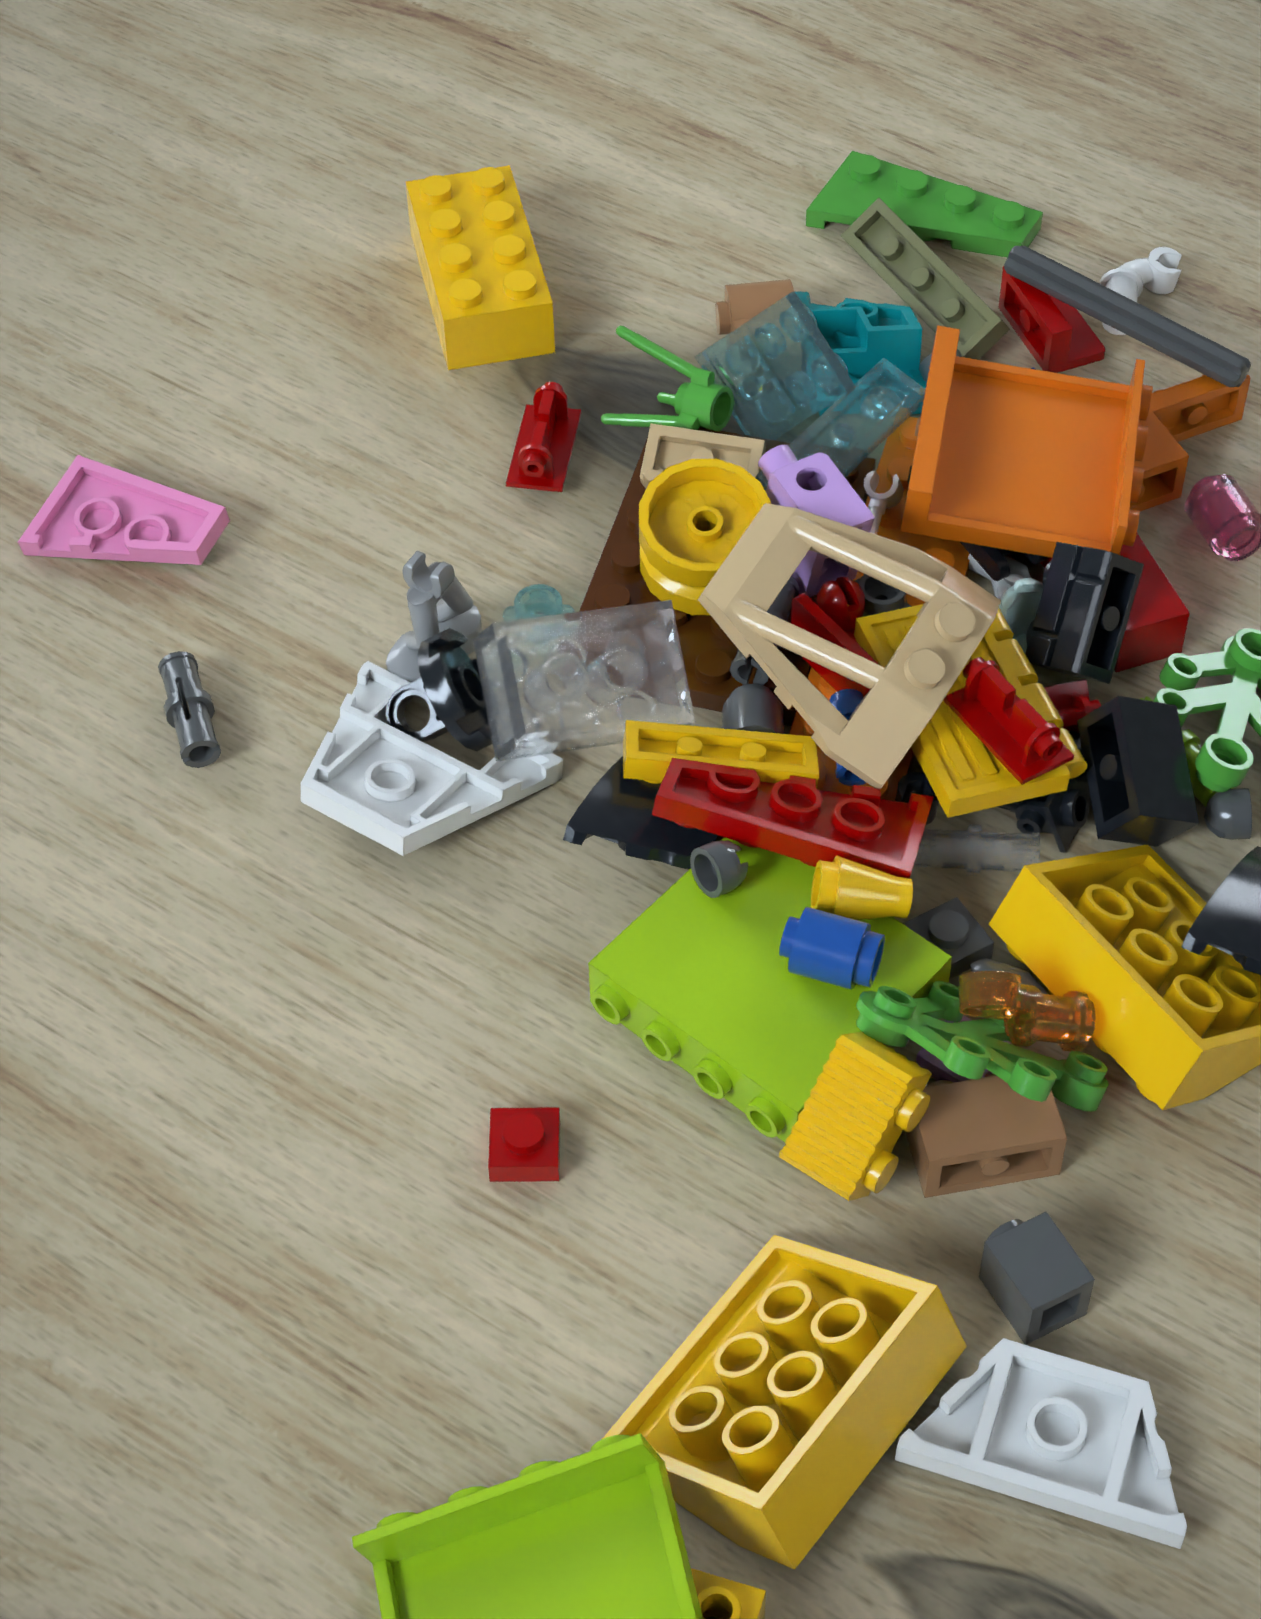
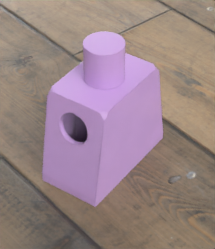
M779 445L767 451L760 458L758 466L768 480L766 493L771 504L797 508L867 532L871 531L875 517L827 454L818 452L797 460L788 445ZM809 550L791 577L799 585V594L805 593L810 598L817 595L823 583L828 580L836 581L838 577L855 579L857 570L823 554Z

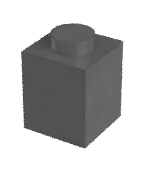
M1047 1212L1025 1222H1022L1020 1219L1008 1221L994 1230L984 1242L979 1278L1025 1345L1087 1314L1095 1279Z

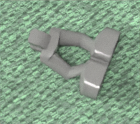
M418 550L407 561L402 570L404 580L410 587L407 592V601L414 631L406 632L397 640L387 655L386 660L387 671L409 682H413L421 677L418 664V651L421 642L449 628L462 633L468 639L465 644L460 646L467 655L474 652L482 642L481 615L477 607L473 605L472 598L455 576L453 566L443 561L441 563L434 562L427 567L425 553Z

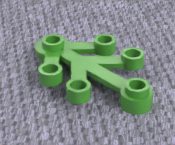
M1253 628L1241 629L1235 636L1226 639L1220 652L1192 656L1182 653L1171 654L1159 675L1160 681L1166 688L1160 689L1153 702L1176 705L1181 727L1189 714L1223 709L1216 734H1212L1206 739L1195 759L1196 776L1199 782L1215 792H1227L1231 788L1239 786L1253 764V754L1242 742L1247 721L1261 737V699L1255 693L1257 686L1261 690V631ZM1229 674L1232 676L1231 682L1227 684L1195 688L1201 677Z
M935 981L928 996L923 998H912L907 993L888 986H880L877 992H862L859 996L856 1007L860 1014L856 1025L864 1034L878 1042L895 1047H904L908 1044L909 1039H911L943 1061V1064L948 1069L960 1076L978 1080L982 1078L985 1069H988L1007 1082L1012 1090L1028 1099L1040 1102L1046 1101L1052 1090L1053 1096L1073 1108L1089 1112L1098 1109L1109 1083L1105 1078L1108 1071L1107 1066L1089 1054L1071 1051L1067 1059L1057 1060L1004 1042H1024L1033 1022V1018L1029 1013L1015 1005L997 1002L990 1018L960 1022L970 1003L971 997L963 989L948 982ZM943 1018L954 1023H948L939 1019Z

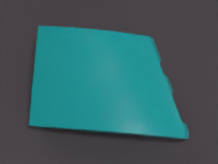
M795 292L798 315L803 325L806 341V377L821 419L921 414L927 383L923 380L919 371L923 328L911 307L887 303L875 304L851 298H845L843 302L836 306L811 303L809 292Z

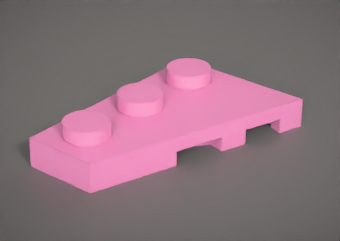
M77 455L19 539L18 544L23 554L27 556L202 565L230 522L226 508L221 505Z

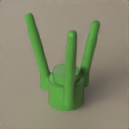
M625 326L617 327L616 334L687 376L691 379V383L684 382L681 384L676 394L660 392L657 395V400L660 403L673 406L679 416L605 413L601 416L603 424L650 427L652 423L698 430L699 427L713 431H721L727 425L733 411L734 395L729 387L714 383V372L693 366Z

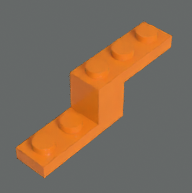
M1248 374L1239 387H1228L1206 375H1202L1196 379L1152 393L1146 421L1139 420L1138 424L1148 426L1142 462L1134 461L1135 467L1144 468L1143 483L1138 503L1130 502L1129 509L1143 511L1181 497L1189 455L1178 442L1242 420L1251 379Z

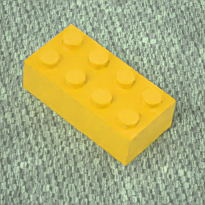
M510 165L496 168L484 167L476 171L444 176L433 175L425 179L405 181L410 232L447 369L454 370L555 353L553 302Z

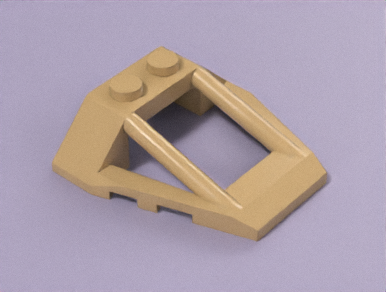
M765 503L698 599L747 659L752 656L777 686L773 692L789 710L794 707L812 728L814 733L811 738L824 754L872 787L880 789L942 703L994 621L1001 602L1000 599L951 566L918 548L797 508ZM809 550L823 554L925 601L916 615L918 618L886 667L767 612ZM774 644L869 688L870 691L847 720Z

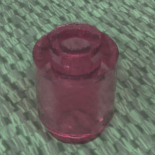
M1226 474L1208 476L1193 486L1185 502V512L1212 551L1217 555L1224 556L1229 561L1243 560L1254 554L1261 547V514L1236 479Z

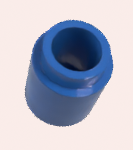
M806 907L800 919L792 916L789 917L781 938L779 955L789 958V973L853 990L856 984L871 988L880 966L885 935L871 931L869 923Z

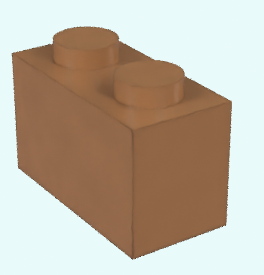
M995 1074L978 1080L972 1079L954 1083L948 1080H939L926 1084L923 1092L930 1095L929 1106L918 1125L910 1132L905 1131L924 1198L1060 1175L1067 1135L1052 1090L1046 1101H1034L1016 1093L1009 1087L1007 1082Z

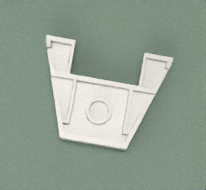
M367 661L362 665L357 674V685L353 693H347L340 707V718L332 733L327 732L301 781V802L404 856L558 782L562 778L563 758L516 736L481 770H477L387 724L385 714L390 697L399 688L411 682Z

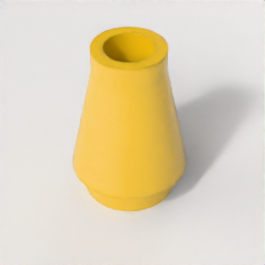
M835 856L833 862L822 860L817 862L812 881L811 908L855 920L908 917L913 898V882L911 878L897 877L839 856Z

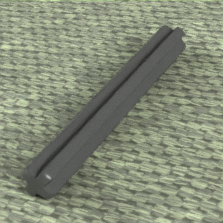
M1014 246L1009 252L1004 269L1011 276L1228 387H1239L1246 379L1251 367L1249 359L1026 246Z

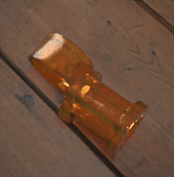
M976 971L959 976L960 1013L974 1017L1004 1020L1006 1035L1010 1037L1013 1045L1029 1047L1036 1043V1041L1058 1043L1063 1051L1081 1052L1088 1046L1095 1030L1096 1014L1094 1004L1089 1000L1085 992L1069 991L1063 996L1042 994L1036 986L1021 984L1020 975L1004 971Z

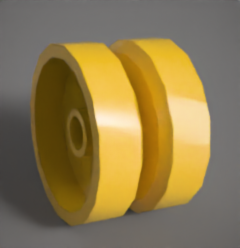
M689 459L667 467L648 484L639 502L640 572L650 592L669 608L690 615H710L698 601L701 593L765 503L771 504L759 480L743 467L720 459Z

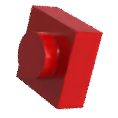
M491 1108L488 1159L490 1182L559 1181L560 1108Z

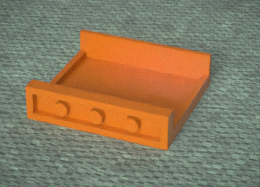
M937 325L901 532L1050 558L1053 557L1057 542L1105 550L1120 555L1122 545L1133 547L1140 511L1129 508L1130 502L1138 503L1144 477V468L1135 467L1134 461L1142 462L1148 437V426L1138 424L1139 420L1146 421L1153 391V386L1143 384L1145 360L1136 359L1130 385L956 356L960 329Z

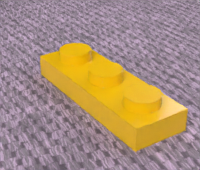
M626 720L623 778L661 784L672 758L752 769L757 772L762 782L777 783L778 781L789 779L790 775L816 779L817 788L819 779L817 746L811 736Z

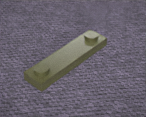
M880 198L872 203L840 235L935 333L937 325L960 329L957 349L961 352L962 357L979 360L1010 330L1003 320Z

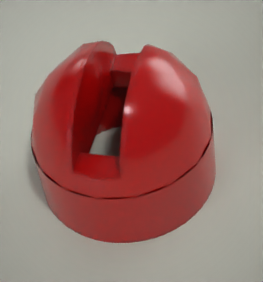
M838 577L836 581L828 580L823 583L817 593L815 603L844 631L855 628L856 618L863 617L865 596L857 582L849 577Z

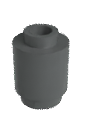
M742 685L731 693L723 705L722 728L785 734L783 705L774 692L764 685Z

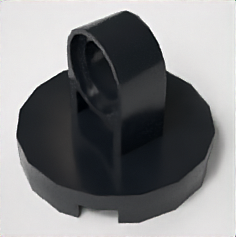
M449 628L421 642L418 651L419 673L421 677L399 688L392 694L387 703L385 715L387 724L420 741L432 740L450 732L465 748L478 752L506 737L507 730L498 726L497 721L507 716V710L500 687L488 663L482 655L471 660L460 647L468 639L462 633ZM415 696L425 699L430 709L429 721L420 731L412 729L405 718V708L408 702Z

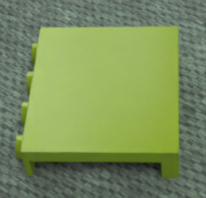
M724 837L722 840H728L737 844L742 849L736 853L740 864L748 862L749 868L742 884L731 892L711 898L699 888L692 870L689 869L588 963L590 1002L606 1021L612 1024L621 1023L639 1036L648 1050L657 1058L663 1061L672 1060L690 1073L705 1093L716 1099L724 1098L745 1113L750 1123L760 1133L771 1138L778 1137L783 1142H786L787 1137L792 1132V1127L798 1121V1115L804 1109V1103L810 1097L811 1090L817 1083L818 1076L823 1072L824 1064L829 1060L830 1052L835 1048L836 1040L842 1034L862 1032L856 1025L860 1014L856 1003L860 994L865 991L877 992L880 986H888L901 990L912 998L927 997L935 981L949 983L952 956L893 917L862 919L858 921L869 923L871 931L885 935L880 966L871 988L856 984L853 990L789 973V958L779 955L781 938L789 917L792 916L800 919L804 909L811 907V889L815 867L804 864L800 860L765 849L747 847L735 840Z
M641 1433L633 1436L614 1435L597 1441L589 1452L561 1462L541 1461L525 1467L517 1478L489 1488L475 1486L459 1490L448 1498L447 1503L419 1513L401 1512L389 1515L378 1522L377 1528L352 1536L353 1548L373 1565L382 1619H703L665 1461Z

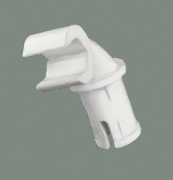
M1168 247L1155 248L1150 252L1148 258L1135 259L1108 271L1100 279V284L1137 302V298L1143 291V285L1146 289L1156 294L1171 293L1174 291L1181 273L1177 266L1182 255ZM1102 322L1107 332L1114 335H1126Z

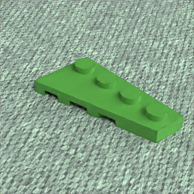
M855 151L848 155L806 210L807 227L824 229L826 221L851 225L872 203L880 198L923 242L937 238L950 240L951 248L955 250L1007 258L1014 246L1029 247L1041 230L1043 212L1022 206L1017 202L997 198L967 186L957 185L926 175L921 171L911 170L877 159L872 155Z

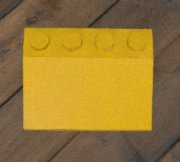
M1148 844L1024 865L988 925L1006 943L1010 954L1018 961L1026 964L1048 988L1049 994L1060 1006L1068 1009L1091 1034L1095 1045L1106 1054L1111 1055L1128 1073L1144 1097L1156 1103L1161 1110L1205 1099L1261 1064V975L1244 970L1242 965L1232 955L1209 944L1201 955L1181 947L1187 932L1207 903Z
M773 1235L603 1438L614 1435L633 1436L641 1433L665 1461L673 1498L676 1503L738 1546L795 1570L966 1349L967 1345L938 1285Z

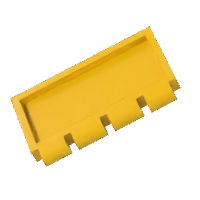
M923 604L856 618L854 637L857 643L879 665L886 667L918 618L916 615ZM999 608L994 621L966 665L977 657H982L985 661H995L1000 666V673L1016 689L1015 694L1020 699L1025 698L1048 723H1054L1060 729L1059 739L1071 751L1074 758L1021 785L951 708L942 701L911 748L947 818L1066 791L1069 779L1080 776L1087 769L1086 761L1069 731L1063 728L1064 723L1043 685L1037 683V674L1019 642L1013 639L1014 634ZM963 670L947 695L965 687L966 678L963 676Z

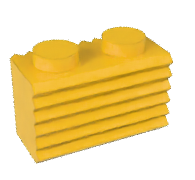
M863 1032L842 1034L836 1040L835 1048L830 1052L829 1060L823 1066V1072L818 1076L817 1083L812 1088L810 1097L804 1103V1109L798 1115V1121L792 1127V1132L787 1137L785 1146L779 1152V1158L848 1201L869 1196L871 1191L876 1194L879 1193L890 1181L898 1165L899 1158L891 1152L903 1130L906 1132L912 1131L918 1125L929 1106L930 1095L923 1092L932 1073L928 1069L920 1067L916 1062L908 1060L906 1056L896 1053L893 1048L885 1046Z

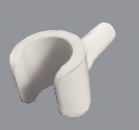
M876 471L869 472L864 479V488L870 498L868 508L875 517L870 533L877 535L885 510L896 506L903 497L904 488L897 474L893 477L891 489L883 494L875 493L879 482V475Z

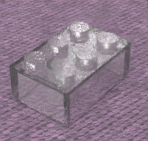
M672 600L492 623L473 639L496 762L623 743L626 720L691 725L695 723Z

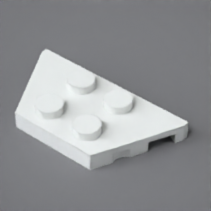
M1003 1338L979 1361L977 1371L968 1378L960 1379L940 1398L939 1407L914 1431L910 1428L900 1436L897 1444L895 1461L1181 1549L1187 1529L1184 1513L1178 1512L1169 1477L1172 1467L1165 1441L1157 1433L1155 1425L1157 1411L1149 1382Z

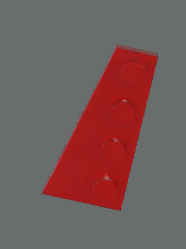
M672 758L656 794L652 815L673 821L682 827L696 828L735 840L747 847L761 848L791 857L809 866L816 867L819 860L833 862L835 856H839L897 877L910 878L934 796L911 793L909 803L880 799V788L853 785L851 795L818 790L816 788V779L790 775L789 779L781 780L777 783L760 781L757 772L752 769Z

